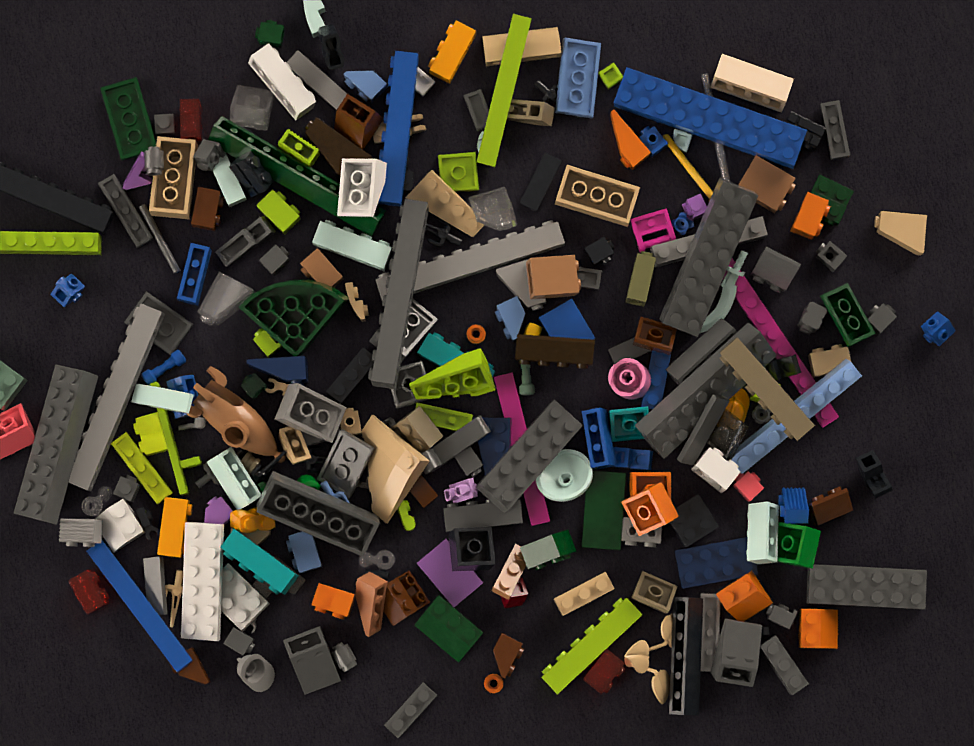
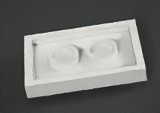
M228 563L222 572L221 611L241 631H244L270 603Z

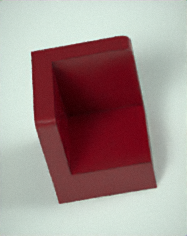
M519 578L509 600L500 596L504 608L523 605L528 596L523 578Z

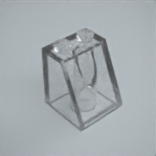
M219 272L197 313L201 316L202 322L210 326L213 324L219 326L240 309L239 306L248 297L253 295L255 291Z

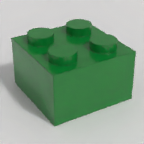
M778 522L777 562L813 569L821 531L807 526Z

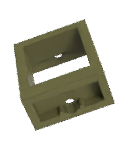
M642 251L641 254L637 253L625 303L644 307L656 257H652V253Z

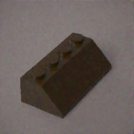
M517 334L515 361H519L521 365H530L531 362H538V366H550V363L557 364V367L561 368L577 365L578 369H588V366L593 365L595 340Z

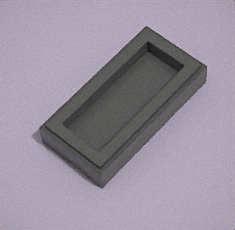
M479 89L463 95L476 131L485 129L489 108L482 90Z

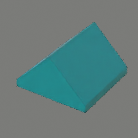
M648 406L609 410L612 442L645 439L635 425L649 413Z

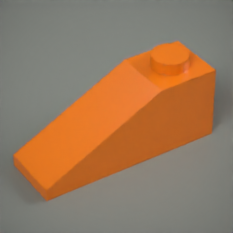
M612 110L610 117L619 153L622 157L620 160L626 168L630 167L633 170L647 159L651 152L619 114Z

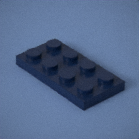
M748 537L676 550L675 557L681 588L737 579L751 570L755 575H758L756 563L747 561Z

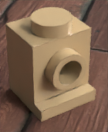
M347 408L340 423L341 430L344 429L354 436L361 435L362 430L358 410L354 411V408ZM348 418L353 419L352 425L346 424Z

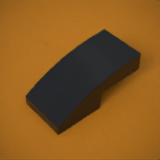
M796 354L773 360L764 367L775 381L801 373Z

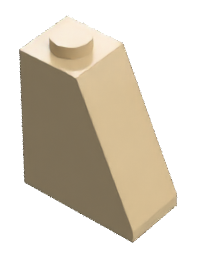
M881 211L878 216H875L874 227H877L878 234L915 255L921 256L924 253L927 215Z

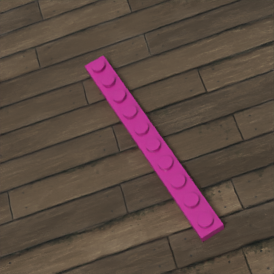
M732 258L729 267L733 268L735 261ZM738 276L735 282L737 286L735 299L753 326L762 333L777 356L775 358L780 359L796 354L801 373L789 376L788 378L798 393L802 395L816 383L745 276ZM830 403L814 415L822 428L839 417Z

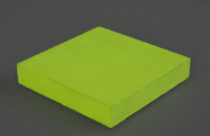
M476 152L438 155L440 178L455 192L479 190Z

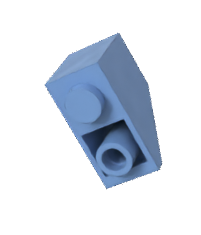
M346 71L344 73V78L346 79L344 82L351 89L355 87L359 91L358 95L365 102L373 103L388 88L387 83L374 71Z
M518 296L497 305V311H495L498 321H503L506 327L503 331L507 339L511 338L512 342L517 340V334H519L525 317V311Z

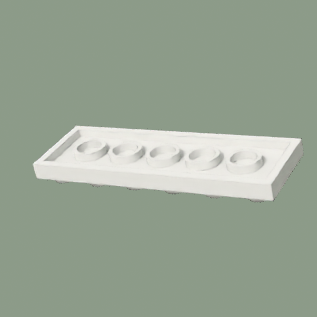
M185 522L181 638L209 641L220 640L223 549L220 547L224 543V524Z

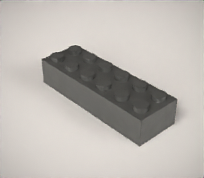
M553 400L478 483L476 488L505 513L583 425L556 400Z
M272 471L257 503V513L360 556H364L380 524L379 517L376 514Z
M814 564L813 569L807 568L806 604L922 610L926 608L927 570Z

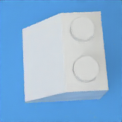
M126 499L118 501L95 518L96 520H103L102 535L113 553L146 533Z

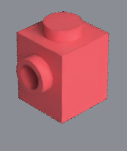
M754 472L740 473L734 480L736 482L733 485L734 488L748 502L764 489L759 483L761 479Z

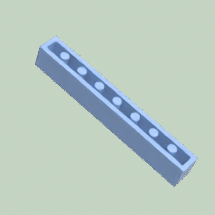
M846 358L794 402L810 419L862 377V375ZM771 419L727 455V457L739 466L738 470L743 474L788 437L784 433L786 428L782 423L777 425Z

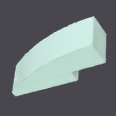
M303 0L308 26L313 38L318 36L319 27L325 26L320 14L326 12L321 0Z
M224 152V158H219V162L213 168V172L228 206L232 207L247 199L238 179L229 168L231 163L226 152Z

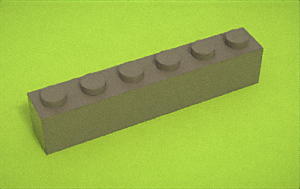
M738 337L733 339L719 352L722 355L719 359L726 367L730 364L734 369L732 374L739 381L742 379L745 381L747 391L752 396L756 394L760 398L758 403L765 411L769 409L773 413L770 417L777 425L782 423L786 428L784 433L791 440L795 438L798 441L815 426Z

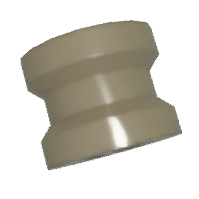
M248 451L241 460V463L248 474L251 475L252 471L262 460L253 457V454Z

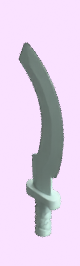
M741 250L733 268L728 266L726 270L728 272L721 284L723 289L716 308L706 317L700 333L708 331L721 318L724 319L730 311L737 290L735 282L738 276L743 277L745 274L744 271L740 272V269L748 255L747 252Z

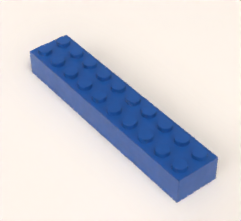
M627 67L614 100V107L739 151L754 156L757 155L762 159L794 169L807 130Z

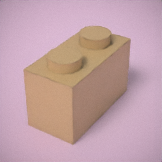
M842 344L831 346V350L826 351L823 348L813 349L812 353L808 355L812 377L825 376L846 358L851 362L848 346L843 347Z

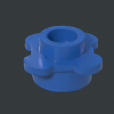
M681 212L679 217L671 222L672 226L681 235H685L687 230L694 226V222L687 217L685 212Z

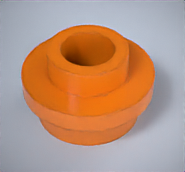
M472 325L468 328L467 338L471 343L479 344L485 339L486 332L482 326ZM474 331H478L480 333V336L478 338L473 337L472 334Z
M490 674L484 680V687L490 693H497L503 688V680L497 674ZM491 680L497 681L496 687L490 686Z

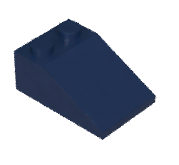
M305 356L247 360L250 368L288 384L299 383L304 386V383H308V367Z

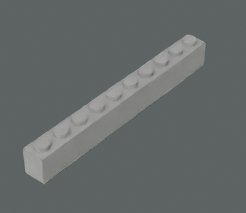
M553 220L542 223V227L536 229L535 226L524 229V232L520 234L512 232L501 240L493 238L487 241L488 244L482 246L478 243L470 246V249L462 251V249L453 251L451 256L444 257V255L434 257L433 261L428 263L421 261L418 266L413 294L565 245L559 223H553ZM389 272L380 274L379 278L375 279L382 302L383 296L387 295L388 292L386 280L387 277L391 276Z
M144 304L136 307L133 314L135 319L126 330L127 338L119 347V357L117 360H114L111 366L112 374L110 378L105 380L103 386L105 388L104 393L97 399L96 406L98 407L95 414L92 413L89 418V429L82 435L81 442L83 443L77 451L69 483L92 491L165 313Z

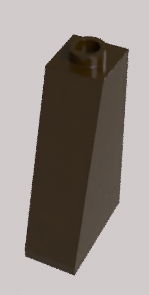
M317 117L314 121L310 120L305 127L307 130L305 132L306 136L319 149L320 154L339 178L341 177L342 159H372V156Z

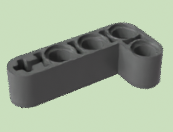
M481 415L433 448L422 453L429 460V463L423 470L425 474L440 468L453 459L454 456L491 432Z

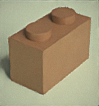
M318 248L300 263L303 267L301 269L302 273L307 278L311 276L316 282L324 283L334 288L343 280V276Z

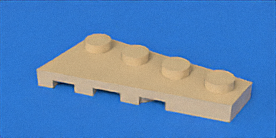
M433 170L405 197L406 199L428 202L430 213L471 237H474L486 224Z

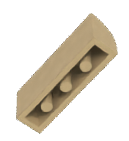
M557 27L528 31L521 62L561 57L560 38ZM508 33L482 36L486 66L501 65Z
M722 54L710 88L782 113L794 79Z

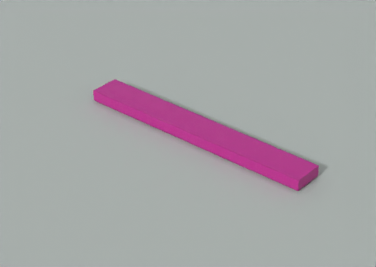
M513 372L494 377L504 418H512L511 446L527 429ZM535 479L523 493L531 526L550 522L544 495L538 489Z

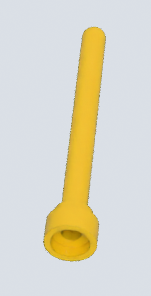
M668 134L663 135L665 141L668 142L667 146L705 193L709 202L713 191Z

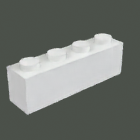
M267 44L251 55L248 64L295 120L313 109L316 103L315 96L304 87L302 80L294 75L289 64L280 58L275 48Z

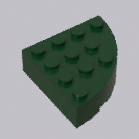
M289 280L275 283L257 291L248 297L239 308L296 357L303 355L349 298L339 290L324 283L312 280Z

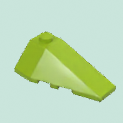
M481 348L464 353L409 383L417 400L440 398L442 395L459 397V394H471V396H479L495 391L488 361Z

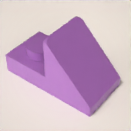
M141 151L126 177L123 189L128 190L152 183V178L141 172L146 171L144 152Z

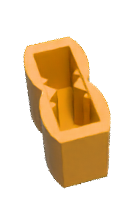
M257 507L251 508L248 511L238 509L230 513V527L243 533H251L257 529L267 531L275 527V520L257 513Z

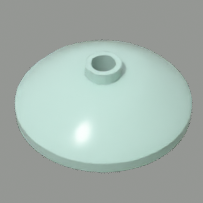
M563 449L536 478V484L546 498L559 502L570 501L579 497L588 489L593 478V469L590 467V461L584 454L576 450Z

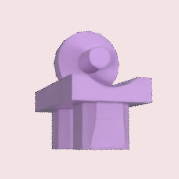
M473 478L449 485L450 488L444 490L446 501L453 500V503H460L477 497V484Z

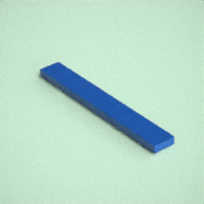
M101 540V544L96 543L95 547L88 549L86 552L176 672L179 673L192 663L193 659L105 542Z

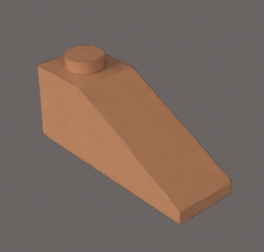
M371 572L357 578L355 592L367 637L381 630L388 582Z

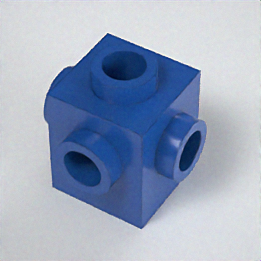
M71 273L66 278L63 276L56 282V286L50 295L63 307H66L71 302L76 303L83 296L81 292L85 286Z
M938 311L921 326L925 333L923 334L924 338L929 343L934 342L938 346L956 331L949 319Z

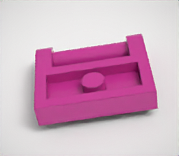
M667 208L630 219L640 253L654 245L676 240ZM667 230V235L643 242L642 236Z

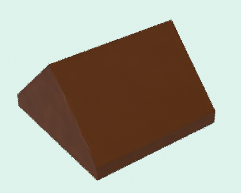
M640 317L633 346L670 355L677 329L662 322Z

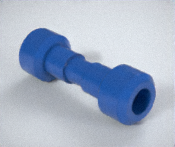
M176 350L171 353V358L164 361L165 363L152 370L147 369L141 376L146 384L151 386L150 383L157 382V378L168 369L186 363V358L182 352Z

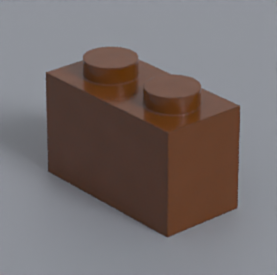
M198 187L191 221L193 227L215 231L216 226H220L221 215H219V209L223 208L225 200L221 191Z

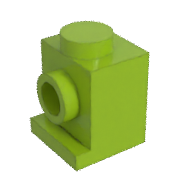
M263 328L254 334V342L268 358H271L283 347L280 343H276V340Z

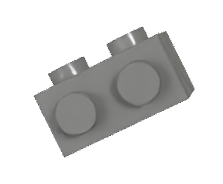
M623 517L621 541H625V545L636 546L637 542L644 543V547H656V544H661L662 526L638 536L630 518Z

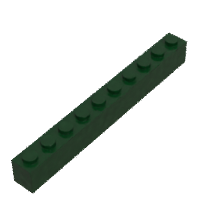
M223 116L213 125L208 140L220 143L223 151L237 158L252 151L259 158L264 169L270 173L272 180L371 237L380 226L386 210L377 206L373 217L337 216L339 183Z

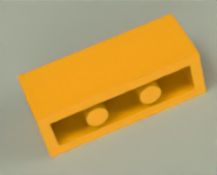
M457 20L454 25H449L446 31L448 35L446 40L440 42L437 51H439L436 58L432 57L428 65L431 75L449 84L476 36V30Z
M165 497L157 555L183 557L185 522H187L188 516L192 514V504H190L189 500Z

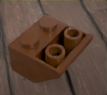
M347 94L337 108L334 130L364 150L384 118L370 107Z
M837 487L827 492L829 496L824 497L821 494L809 499L811 502L808 504L809 512L815 526L853 511L847 488L842 490L841 487Z
M410 570L387 583L384 613L393 626L430 603Z
M501 633L493 652L501 677L506 678V676H511L515 668L512 664L515 658L520 659L524 648L521 647L523 643Z

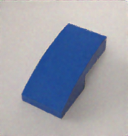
M613 447L616 466L613 467L651 470L653 451Z

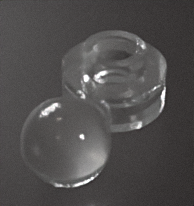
M103 486L99 488L97 497L89 496L83 500L82 510L86 515L96 516L100 514L103 508L102 502L109 501L113 496L110 487ZM90 503L93 504V507L91 509H89Z
M382 550L376 556L365 552L364 556L359 557L360 565L365 568L376 564L378 568L387 570L395 562L394 555L388 550ZM383 556L388 557V563L382 562Z

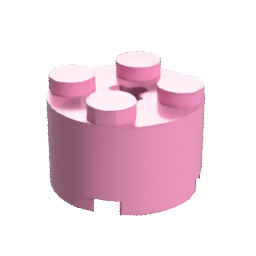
M624 358L611 367L608 381L615 393L623 398L632 400L641 398L646 394L651 384V376L649 370L635 359ZM632 376V380L628 382L627 378H630Z

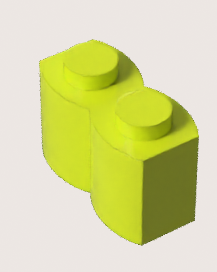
M158 412L135 418L136 423L133 426L136 435L140 434L141 441L138 442L141 453L145 452L146 456L168 451Z

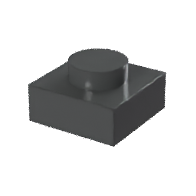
M174 114L154 115L156 135L175 134Z

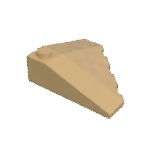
M372 415L362 429L364 442L375 448L367 464L369 491L371 492L373 503L371 507L374 514L385 523H388L429 463V460L376 416Z

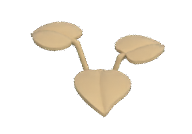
M672 613L667 615L661 624V635L665 640L663 643L649 647L646 641L639 640L624 655L627 667H634L638 673H645L646 671L654 673L652 689L661 704L666 702L670 693V676L666 670L658 672L648 667L649 651L664 647L667 644L672 648Z

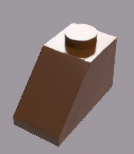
M190 648L186 650L193 659V662L178 673L179 676L203 684L210 683L211 681L195 649ZM170 664V666H171L173 672L176 674V673H177L176 670H175V669L173 668V666Z

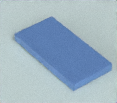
M563 38L555 113L593 118L601 43Z

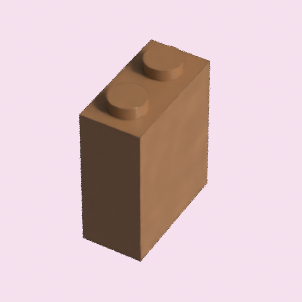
M756 155L740 181L739 186L756 192L759 195L756 203L775 214L777 209L782 210L786 203V200H784L787 193L791 194L796 184L793 183L795 177Z
M575 255L536 257L526 261L530 299L570 297L577 295L579 290H581V281L577 277L579 263L578 260H575Z

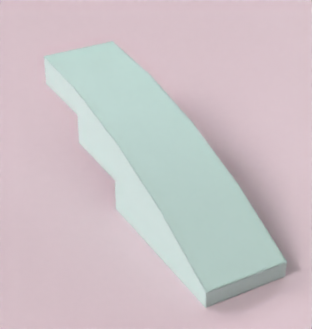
M136 384L131 402L169 411L189 413L194 395L171 389Z

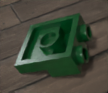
M819 174L811 193L829 200L828 206H831L827 217L823 216L822 219L829 226H837L854 191Z

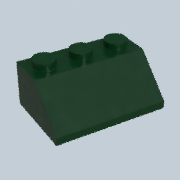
M848 283L820 296L848 348L875 334Z
M439 595L415 623V626L458 663L483 634L480 629Z

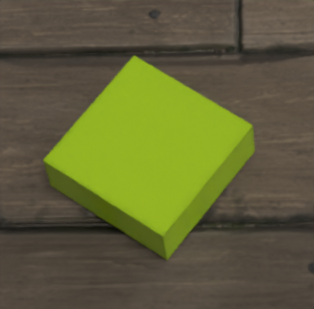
M615 63L598 72L608 90L621 82L623 78Z
M200 456L182 460L180 463L183 469L202 465V460Z

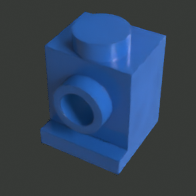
M647 126L640 132L641 136L639 139L649 149L651 157H654L667 147L668 142L665 141L655 126L651 129ZM654 136L656 138V141L651 142L649 140V137Z

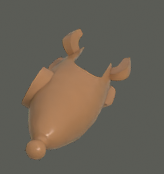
M210 366L207 372L215 381L211 380L205 388L198 383L194 385L193 388L199 395L192 402L194 406H191L189 413L186 414L191 418H198L202 414L222 434L225 443L231 447H240L263 456H274V458L279 456L282 452L277 451L275 439L265 420L248 403L225 388L227 384L226 376ZM285 455L279 460L278 463H282L285 461Z

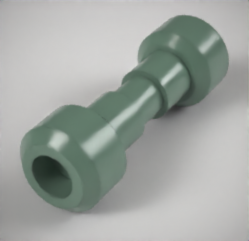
M521 365L522 384L519 386V393L522 396L533 395L535 387L531 383L530 365Z

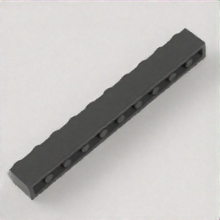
M405 199L404 205L400 206L399 216H402L401 223H397L396 227L398 239L397 241L394 240L393 243L395 255L394 259H390L389 270L392 271L391 276L387 277L386 280L388 292L387 295L383 296L382 306H385L384 313H380L379 317L381 329L376 333L375 342L378 345L377 350H373L372 361H374V366L370 368L368 377L372 385L376 387L396 389L429 212L428 202Z

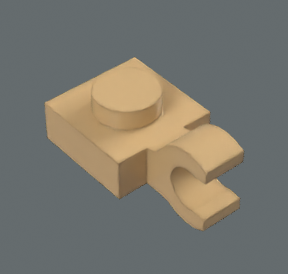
M269 378L268 381L274 383L275 386L273 389L266 388L265 391L271 394L281 391L284 396L289 384Z

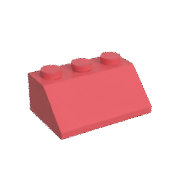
M21 403L0 413V460L34 443L36 434Z

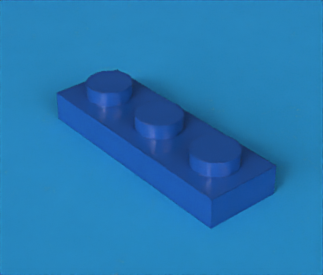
M652 351L648 368L651 384L643 396L641 407L648 406V409L652 410L662 401L668 373L665 369L669 367L671 354L666 355Z

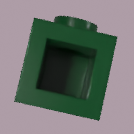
M272 20L261 22L260 27L256 29L255 38H258L260 45L270 44L272 47L282 48L285 32L284 25H278L277 22Z

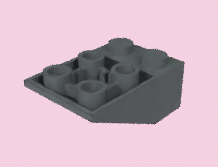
M731 619L724 620L710 671L716 681L753 687L758 670L762 632L761 624Z
M321 626L283 640L305 695L341 681Z

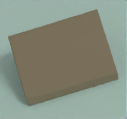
M642 571L631 599L668 614L678 586Z

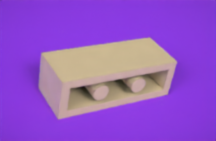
M604 572L554 598V601L561 615L564 616L612 591L614 587L607 573Z

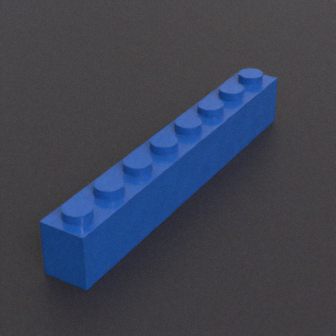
M395 51V56H391L390 68H393V75H389L388 86H391L390 94L387 93L386 105H389L388 112L384 113V124H387L386 131H382L381 142H384V150L380 149L379 160L387 163L386 178L378 204L402 205L419 62L418 53Z

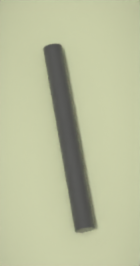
M146 204L139 206L173 273L180 272L181 270Z

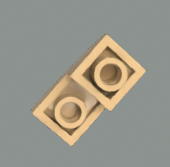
M353 282L345 283L347 295L354 312L362 322L366 321L365 316H369L368 306L363 304V300L355 301V298H359L358 288L353 286Z

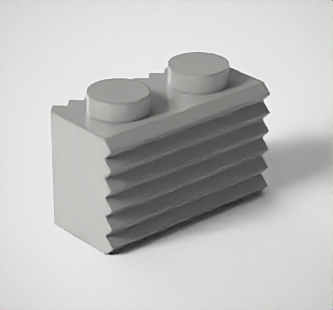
M60 519L59 542H66V546L77 547L78 543H83V547H95V543L101 544L103 520Z

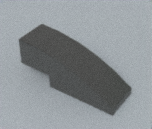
M265 216L259 217L215 253L223 264L228 267L268 239L276 230Z

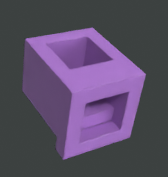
M701 193L687 199L682 204L687 217L692 221L702 217L707 208Z

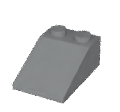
M299 383L289 384L275 420L296 430L333 443L347 407Z

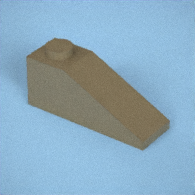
M512 99L507 120L532 125L552 126L555 108L546 102Z

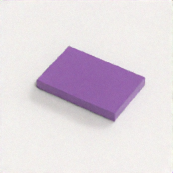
M447 539L417 562L418 566L453 607L457 606L483 584L474 571H452L450 544Z

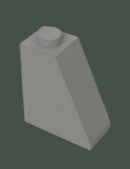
M527 260L496 269V274L515 296H518L519 301L527 310L532 308V311L543 308V305L546 304L545 298L530 299L526 268Z

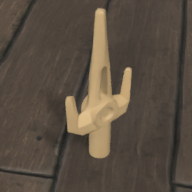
M176 570L174 585H165L166 597L168 591L172 593L170 627L174 626L179 601L183 594L182 570ZM175 596H177L176 607L174 608Z

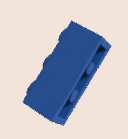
M194 243L190 244L177 296L180 302L198 306L212 252L210 247Z
M595 408L582 411L590 467L593 469H603L616 466L607 409Z

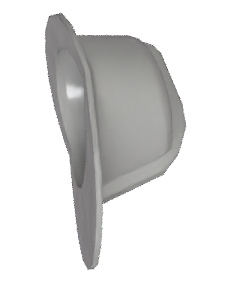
M253 654L237 658L239 662L237 673L252 690L263 692L272 685L275 677L274 668L261 655Z

